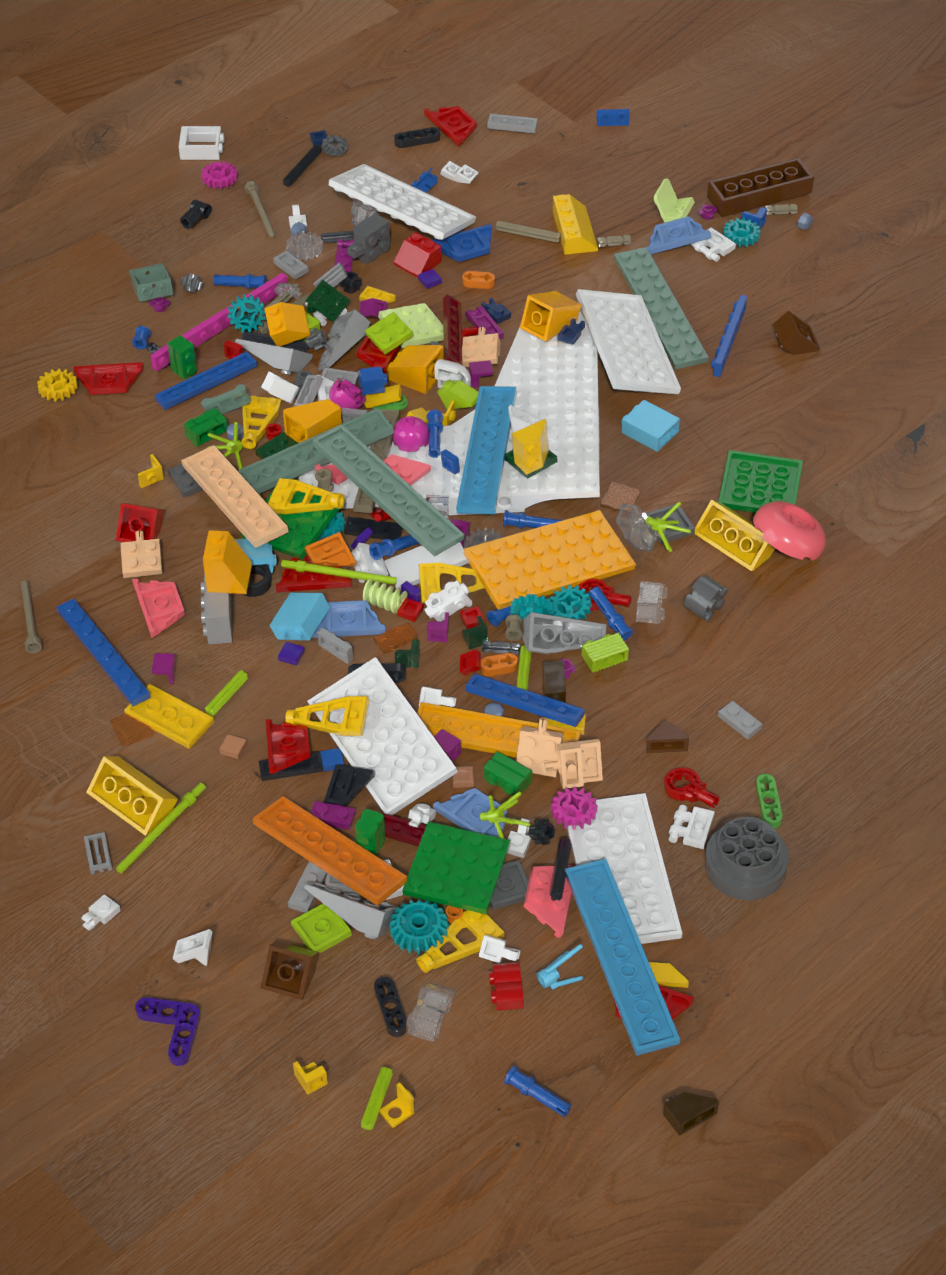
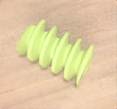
M370 578L363 590V600H366L367 603H371L373 606L377 605L379 608L397 613V610L407 598L408 593L404 591L400 595L401 590L399 588L393 592V586L387 589V585L383 583L380 587L379 581L373 584V579Z

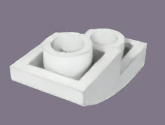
M449 161L441 170L440 175L456 182L470 184L479 172L467 165L461 168Z

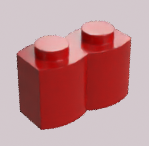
M520 963L493 964V971L489 972V985H494V990H491V1004H496L497 1011L524 1009Z

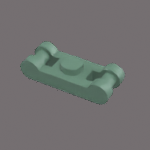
M240 384L231 391L211 399H203L201 405L206 411L218 406L216 409L220 414H224L249 404L251 397L246 393V387Z

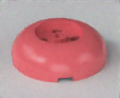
M784 501L769 502L759 508L753 518L756 530H761L764 533L763 538L770 545L791 557L801 560L804 557H809L810 560H816L825 549L826 536L821 524L808 511L795 504Z

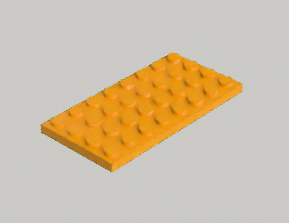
M600 510L464 548L463 553L498 610L511 606V601L514 598L519 599V596L526 597L527 594H536L537 597L550 595L554 591L560 592L562 586L568 589V586L571 585L573 588L587 579H604L634 570L636 563Z

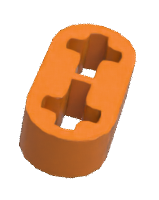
M467 271L462 275V283L468 288L490 289L495 285V276L490 272Z
M512 653L487 656L481 660V673L485 676L513 673L518 668V658Z

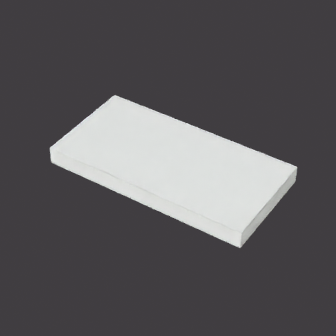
M460 542L435 557L426 548L419 546L384 561L390 576L397 577L395 588L400 590L401 584L405 581L412 585L419 583L418 564L444 563L460 567L469 562L463 554L464 549Z

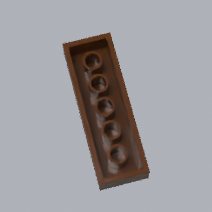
M795 158L709 181L707 198L717 208L721 217L810 194L813 189L814 176L800 158Z

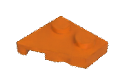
M340 532L305 546V552L312 564L322 566H356V561Z

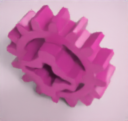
M219 161L216 163L211 162L210 166L205 165V169H202L203 184H207V187L213 186V189L217 187L220 189L223 187L229 188V184L234 185V181H237V170L231 163L226 164L225 161L222 163Z
M573 787V791L565 788V793L559 791L557 797H553V803L551 804L553 819L557 818L558 825L564 823V828L571 825L573 830L576 829V826L584 829L585 823L591 825V819H596L598 809L596 798H591V792L585 794L584 788L580 791H577L576 787Z

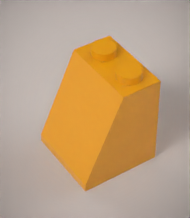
M557 291L528 295L520 328L545 342L549 341L565 325L570 326L572 318L576 319V321L578 320L581 304Z
M442 345L406 346L398 353L395 360L388 365L389 380L427 394L438 381V379H435V364L439 359L444 360V347Z
M330 399L286 408L283 410L285 433L298 443L341 425L342 410L338 404H335Z
M209 530L203 556L207 592L247 594L252 562L229 531Z

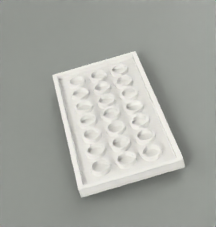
M362 164L329 180V186L333 187L334 190L344 192L350 198L358 199L365 205H371L380 212H386L392 218L405 221L407 225L415 226L422 232L430 233L436 239L443 240L475 223L476 216L366 164Z
M578 289L576 292L577 300L581 304V310L613 389L679 394L681 387L642 296Z
M376 657L307 701L309 705L347 696L368 697L369 705L362 736L329 734L352 767L374 770L375 777L366 785V788L385 814H395L458 772ZM345 709L333 710L330 713L329 722L342 723ZM323 711L315 712L319 720L322 721Z
M646 793L596 800L598 809L596 819H591V825L585 823L584 829L576 826L575 830L572 829L571 825L567 827L575 865L578 866L607 859L641 944L682 938V930Z

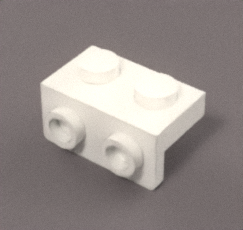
M358 543L355 550L352 551L356 561L355 571L387 576L388 571L383 557L379 560H374L369 553L370 545ZM358 579L360 583L365 582V580Z

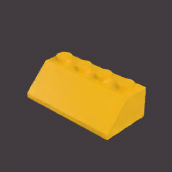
M570 194L553 196V215L558 233L561 234L560 240L564 254L598 251L586 206Z
M715 500L710 501L695 527V535L750 571L757 569L771 557L775 550V547L763 538L764 533L761 530H756L754 523Z
M119 756L103 757L86 792L145 836H148L173 810L178 800L174 795Z

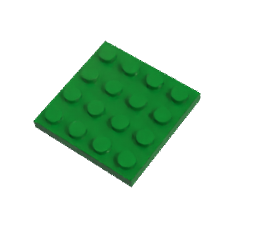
M729 450L718 502L732 510L756 513L763 505L773 501H784L796 505L803 460Z
M273 491L270 493V495H269V496L267 497V499L265 500V502H266L267 504H268V502H269V500H270V498H271V495H272ZM296 491L290 504L301 503L305 493ZM313 495L309 504L320 503L322 496ZM334 508L331 510L292 514L276 513L288 526L289 532L269 541L268 544L272 545L273 550L303 560L306 556L305 546L317 541L339 509ZM240 533L241 537L243 539H246V537L242 533Z
M428 822L407 876V882L404 884L403 895L487 915L510 848V840Z

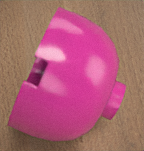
M341 378L336 379L329 391L330 400L338 404L340 408L359 409L366 401L365 395L361 397L359 394L361 390L350 381L344 379L342 382L340 381Z
M407 416L396 422L393 428V444L397 445L399 450L414 452L418 451L419 447L428 445L429 429L422 419Z

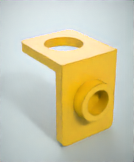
M453 400L446 414H443V420L441 421L443 427L449 426L451 421L455 420L456 411L455 401Z
M153 454L150 455L152 468L138 473L139 486L141 488L164 479L162 466Z
M400 1082L396 1084L397 1098L380 1109V1114L392 1128L414 1114L415 1099L412 1093L405 1089ZM392 1108H399L402 1114L398 1118H391L388 1112Z

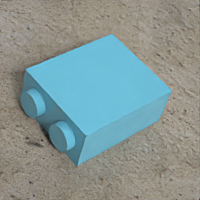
M643 400L628 415L623 417L621 421L622 433L658 452L679 432L680 418Z
M290 593L269 626L277 640H310L330 606L323 593Z

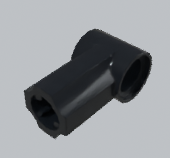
M194 199L190 204L189 210L180 218V223L189 230L201 218L207 219L212 211L211 205Z

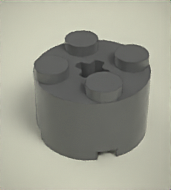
M702 575L692 586L694 589L692 594L688 593L684 607L709 622L714 616V611L716 609L721 610L724 606L725 600L723 598L729 589L710 576Z

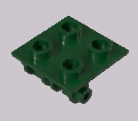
M324 280L319 283L305 300L308 303L307 311L309 313H314L317 310L332 322L336 320L351 301Z

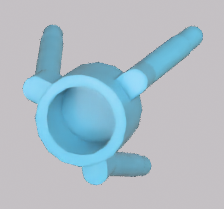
M582 944L570 952H564L550 965L536 973L537 979L543 988L550 986L554 990L559 986L583 980V976H578L557 982L560 975L556 969L582 949Z

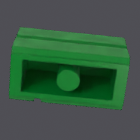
M182 335L168 342L171 371L178 374L183 380L197 373L194 344L189 340L187 341Z
M216 408L205 411L202 415L189 419L184 423L185 435L196 447L214 439L208 436L209 433L219 436L227 432V420Z
M497 751L484 766V778L490 785H497L502 788L506 794L515 795L518 792L523 793L532 783V770Z
M364 809L355 825L356 843L375 856H378L380 848L385 843L384 815Z

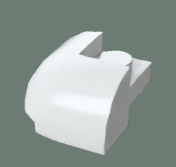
M439 359L436 362L435 379H438V388H441L442 384L447 380H461L471 387V377L466 367L443 359Z

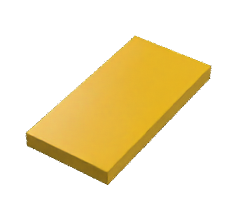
M150 683L146 687L150 693V698L133 707L129 704L124 709L125 715L188 749L214 723L212 716Z

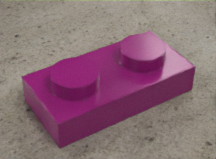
M315 801L310 814L331 827L350 830L356 810L355 808Z

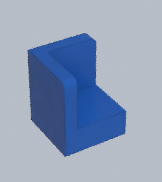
M761 207L757 214L746 211L742 213V218H745L746 221L751 219V223L756 222L757 226H760V230L766 223L767 208Z

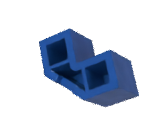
M382 367L358 370L361 396L385 392L384 386L388 382L387 375L383 374Z

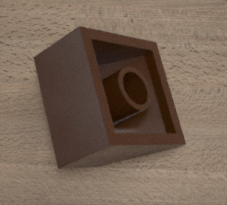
M789 310L773 323L776 330L774 333L781 342L779 345L785 352L789 351L796 355L820 350L810 325Z
M280 941L269 945L260 988L303 1000L314 976L319 952Z

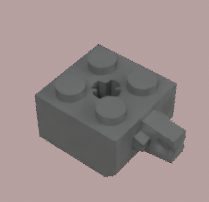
M374 213L354 226V243L347 248V254L367 265L390 249L389 221Z

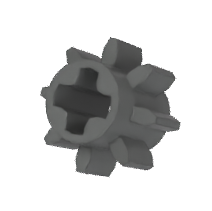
M188 273L187 277L182 276L180 284L184 285L183 290L196 293L197 289L201 290L203 282L199 281L200 276Z
M317 328L311 329V335L305 337L308 347L310 349L315 348V350L324 348V343L327 342L324 331L322 329L318 331Z

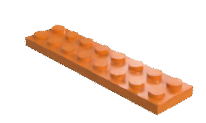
M284 796L253 817L254 825L376 906L407 882L406 875Z

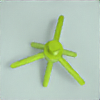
M234 423V439L231 441L209 433V437L227 444L215 447L218 450L227 449V452L223 454L225 458L231 453H235L239 470L242 469L239 452L245 447L237 440L238 423Z
M681 502L673 506L661 519L658 517L654 519L648 516L645 520L646 524L651 525L648 535L657 531L669 552H672V548L663 533L666 528L691 533L689 529L672 525L679 524L678 520L665 521L681 505Z
M521 792L516 793L497 808L494 807L492 795L488 796L490 809L488 812L480 813V820H489L490 823H494L499 838L505 839L499 824L501 822L527 827L531 825L529 822L504 817V812L518 803L517 798L521 796Z

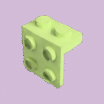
M668 178L663 180L654 195V202L665 223L687 217L695 203L693 197L677 199Z

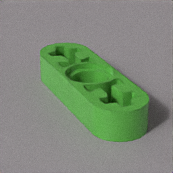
M761 774L756 780V793L763 821L776 829L782 822V810L776 782L773 776ZM764 783H766V784L768 785V790H767V791H765V785H764ZM771 798L774 800V803L766 804L763 800ZM773 811V818L776 820H772V818L769 817L770 812Z

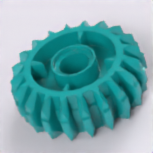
M420 898L414 903L410 899L408 905L402 902L401 908H396L395 914H392L389 923L390 936L394 939L396 946L400 945L402 951L408 949L409 954L416 951L419 956L421 951L427 952L431 946L437 947V940L440 944H443L442 935L447 937L446 929L449 928L448 918L444 914L443 909L438 908L436 903L430 905L429 900L423 903Z

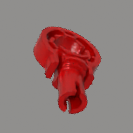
M587 579L578 585L580 590L584 588L586 592L589 591V587L593 589L599 586L612 605L630 607L631 595L615 593L614 587L607 586L602 580ZM592 599L590 611L599 610L600 608Z
M676 768L668 772L664 778L665 792L674 800H688L691 803L701 801L711 808H715V805L717 806L720 801L718 795L706 790V783L700 781L699 775L692 769ZM682 777H685V780L690 782V784L683 786V788L674 786V783L682 780Z

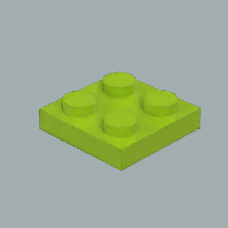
M394 312L364 330L366 336L384 354H387L414 336L413 331Z
M321 904L291 921V926L307 948L317 951L319 954L352 936V932L344 920L325 904Z

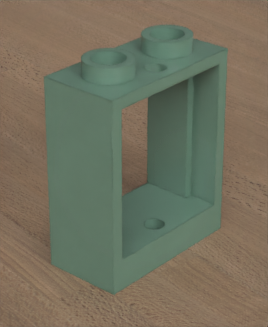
M163 263L129 270L131 284L139 302L173 295L171 279Z

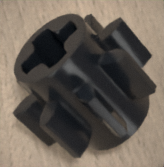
M347 272V277L340 282V287L344 288V292L355 293L357 290H360L362 280L358 278V274Z
M535 819L534 825L529 826V837L535 840V845L550 844L549 839L555 837V828L549 823V819Z

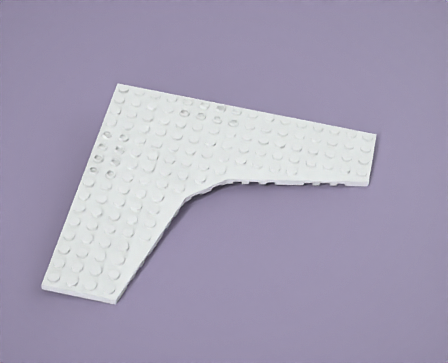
M581 308L576 324L585 321V328L581 331L582 335L574 345L558 341L557 335L545 342L519 327L495 386H516L515 407L547 421L549 450L557 455L558 462L527 479L507 461H504L495 513H505V510L511 513L525 512V508L547 500L600 497L598 349ZM475 410L454 424L443 427L440 433V452L446 449L459 459L460 472L457 474H453L442 467L441 453L437 458L429 456V443L425 447L424 445L419 447L418 451L405 452L399 450L398 446L392 442L389 456L393 454L431 465V471L411 485V487L433 507L449 512V515H468L457 513L456 506ZM512 425L510 427L506 453L513 450L512 433L514 432ZM329 462V463H327V464H325V465H322L321 467L330 465V464H332V463ZM315 469L299 476V481L317 487L318 481L315 479ZM349 478L338 485L333 483L334 489L332 493H342L345 498L344 506L341 509L353 508L359 487Z

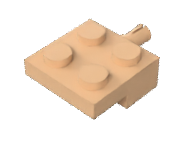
M480 327L478 329V336L463 337V366L469 367V362L488 360L491 361V364H498L501 347L498 333L485 335L486 329L484 327L481 329Z
M139 531L135 533L136 541L121 543L123 578L162 574L159 539L144 540V532L140 531L139 537Z
M541 717L539 718L538 728L523 726L520 730L516 762L532 770V773L556 777L558 770L546 772L545 763L557 762V744L563 743L564 733L546 730L548 719Z
M599 739L557 744V762L545 763L546 772L552 770L559 771L560 783L563 789L582 787L586 782L603 780Z

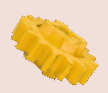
M60 368L56 372L52 369L51 373L45 372V377L40 376V381H37L39 394L42 395V398L47 397L48 401L54 398L55 402L59 398L62 401L64 397L70 398V393L75 394V389L78 388L76 376H73L72 372L68 373L67 369L63 372Z

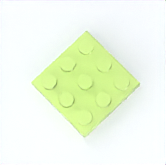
M425 303L379 311L378 318L380 320L394 312L413 331L414 336L400 345L402 348L408 345H421L431 343V341L438 342L444 340L442 323Z

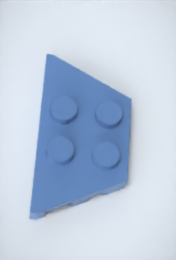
M689 216L655 225L654 233L650 238L651 243L649 247L647 246V250L650 254H655L712 238L711 232L702 229V225L694 222Z
M366 600L327 602L330 608L311 638H318L317 632L322 627L329 632H333L337 637L386 634L385 625L379 622L376 613L370 609V605Z
M476 788L468 790L463 794L451 796L447 802L440 804L438 801L433 804V809L437 810L436 812L460 828L499 838L494 823H490L489 820H480V813L488 812L490 805L488 796ZM494 801V807H499L500 804ZM508 810L504 812V817H507ZM505 822L499 823L502 833L504 830Z

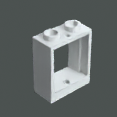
M182 126L179 141L180 160H219L220 153H223L224 133H221V126ZM189 142H216L215 145H189Z

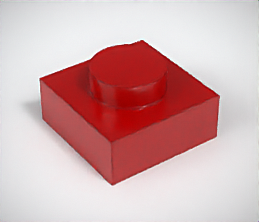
M227 340L224 343L225 357L232 359L242 354V345Z
M406 598L397 610V616L416 622L424 610V604Z
M478 606L460 611V618L467 630L485 625V618Z
M477 649L460 655L461 674L465 676L481 670V653Z

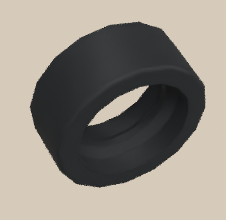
M266 564L252 565L250 574L262 575L264 578L260 582L248 584L247 594H242L247 597H257L265 594L270 589L272 582L271 571Z

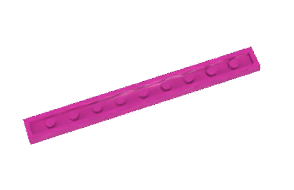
M284 273L279 274L247 294L246 297L253 294V299L259 297V303H267L288 288L287 275ZM228 307L182 336L187 341L189 340L193 343L195 348L217 333H220L231 325V318H228L227 314L230 313ZM168 344L151 354L152 369L155 371H159L170 364Z

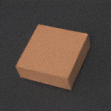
M227 734L219 748V752L222 755L239 759L247 745V740Z
M473 766L456 767L458 772L452 776L453 788L474 787Z

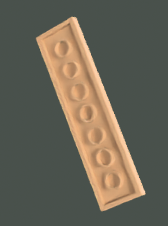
M214 445L181 460L182 466L254 548L289 532L288 526Z

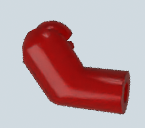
M477 326L462 329V345L463 337L478 335Z

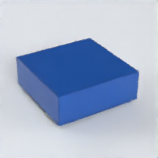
M446 449L441 452L442 467L453 474L460 472L458 457Z
M340 748L320 751L324 772L334 770L336 764L344 765Z

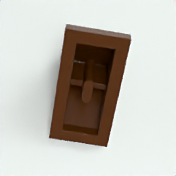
M665 720L647 737L646 752L688 751L689 735Z

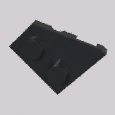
M336 764L324 802L347 807L375 777L374 770Z

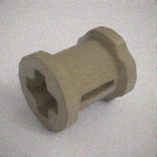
M329 469L316 471L315 479L318 481V488L332 492L334 485L331 483L332 472Z
M509 615L506 617L507 629L505 637L508 640L517 641L523 636L521 630L523 619L519 615Z

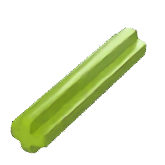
M525 645L521 646L517 687L528 690L531 652L527 651Z
M242 670L238 671L205 707V712L210 716H214L248 679V674Z
M382 1067L380 1069L361 1121L363 1129L372 1130L393 1075L390 1068Z

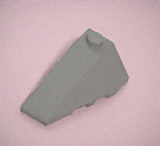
M356 310L337 317L328 333L330 340L325 343L327 350L321 356L318 370L322 371L324 367L329 368L366 335L364 330L368 329L371 322Z
M240 339L235 340L236 343L242 345L243 348L272 367L281 369L283 374L299 373L313 358V354L294 349Z
M532 612L523 620L522 639L529 652L551 654L580 649L587 641H595L606 635V624Z
M314 881L305 884L304 889L356 930L363 932L365 937L371 939L385 935L389 928L392 914H395L396 908H399V906L385 901L376 906L367 899H361L360 894L354 892L341 894L339 888Z

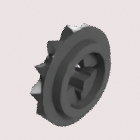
M333 134L331 137L327 135V138L323 139L322 149L330 156H341L348 150V143L346 138H342L341 135L335 136Z

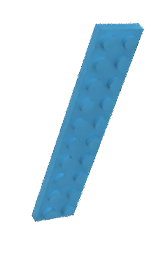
M480 386L456 506L457 513L495 514L505 461L504 454H506L511 427L508 407L509 405H515L516 386Z
M607 859L566 868V879L636 1056L680 1044L679 1035Z

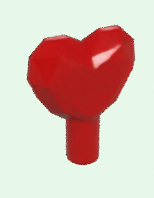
M374 509L373 513H369L377 522L392 519L382 509Z

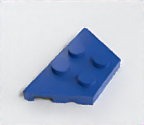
M492 225L481 226L452 234L443 240L434 239L432 241L441 245V253L457 262L465 261L490 253Z

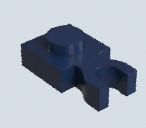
M493 298L489 299V304H486L484 301L481 302V306L496 324L511 318V312L501 303L495 304Z
M572 318L570 326L565 325L558 333V341L574 345L582 335L581 331L585 328V321L576 324V319Z

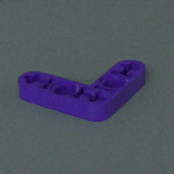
M142 998L138 1000L135 1004V1010L140 1020L175 1025L168 1049L169 1060L176 1066L186 1064L190 1058L200 1022L199 1008L191 1003L155 998ZM146 1006L150 1008L147 1009L146 1012H142V1010L145 1009ZM167 1008L174 1010L170 1016L162 1015V1011ZM192 1012L193 1015L190 1016V1019H189V1023H190V1024H188V1023H187V1018H186V1016H188L189 1013ZM181 1031H189L191 1033L188 1038L182 1039L178 1037ZM179 1045L182 1046L183 1054H180L179 1057H175V1054H178L179 1052Z

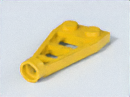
M250 396L251 402L242 406L244 436L241 443L246 449L255 448L256 444L266 433L265 429L268 424L273 423L279 416L282 399ZM251 413L266 414L267 416L264 419L251 418ZM249 426H259L260 429H249Z
M279 478L268 505L275 513L292 514L331 510L334 508L341 509L344 506L345 498L342 493H332L298 480ZM296 491L305 493L301 503L290 504ZM313 495L322 496L320 503L309 504Z
M444 563L418 564L421 603H425L430 594L442 591L440 588V575L442 573L454 575L456 581L460 584L461 575H473L476 584L467 587L470 593L484 589L473 569Z
M347 696L299 707L294 710H287L285 719L286 722L293 725H305L307 728L336 735L362 736L369 699L367 696ZM345 709L342 723L329 722L330 713L333 710ZM323 711L321 722L310 721L311 713Z
M466 910L460 919L454 920L449 928L446 929L447 937L442 935L443 944H440L437 940V947L431 946L416 961L420 969L424 973H428L432 969L442 967L479 952L484 935L487 934L502 939L504 931L488 915ZM463 928H467L477 940L469 944H462L456 938V935ZM450 942L457 951L445 956L439 949L445 943Z

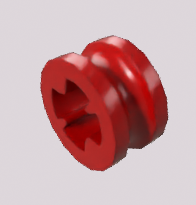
M277 423L268 424L265 429L266 438L271 440L282 433L281 426Z

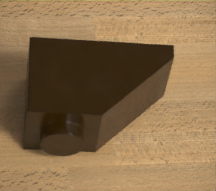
M564 661L543 662V695L566 703Z
M683 1092L677 1096L673 1095L665 1101L663 1115L680 1136L718 1113L719 1101L716 1098Z

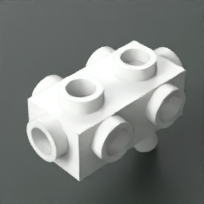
M458 581L448 582L445 585V589L439 593L435 592L429 595L428 600L425 601L427 607L424 610L430 618L434 617L436 621L441 622L444 620L445 612H449L450 616L464 606L470 607L472 605V600L468 596L470 591L464 583L460 584Z

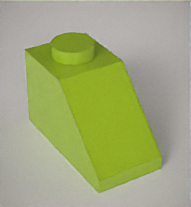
M447 380L437 391L447 410L452 400L455 401V409L473 407L477 403L479 393L461 380Z

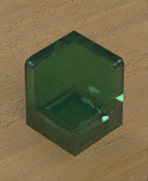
M481 615L477 616V626L462 630V637L469 650L482 646L484 640L488 641V628Z
M412 640L411 650H396L395 663L402 664L406 668H419L420 640Z

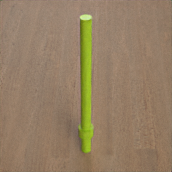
M282 559L281 567L296 569L297 572L304 573L305 571L367 581L371 578L373 582L397 584V577L309 564L302 560L296 562Z
M200 782L191 792H187L182 797V801L116 867V870L122 874L187 807H191L197 801L196 798L206 789V786Z

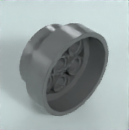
M740 817L729 821L712 835L707 845L705 869L711 883L722 893L736 899L757 900L773 894L781 887L787 874L789 853L785 842L769 823L754 817Z

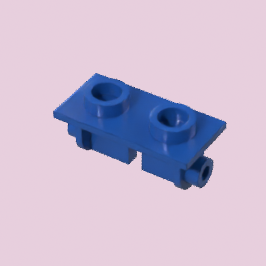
M629 109L597 110V126L629 125Z
M430 168L427 172L424 171L420 175L419 180H415L411 186L427 193L438 182V177L431 174L433 168Z

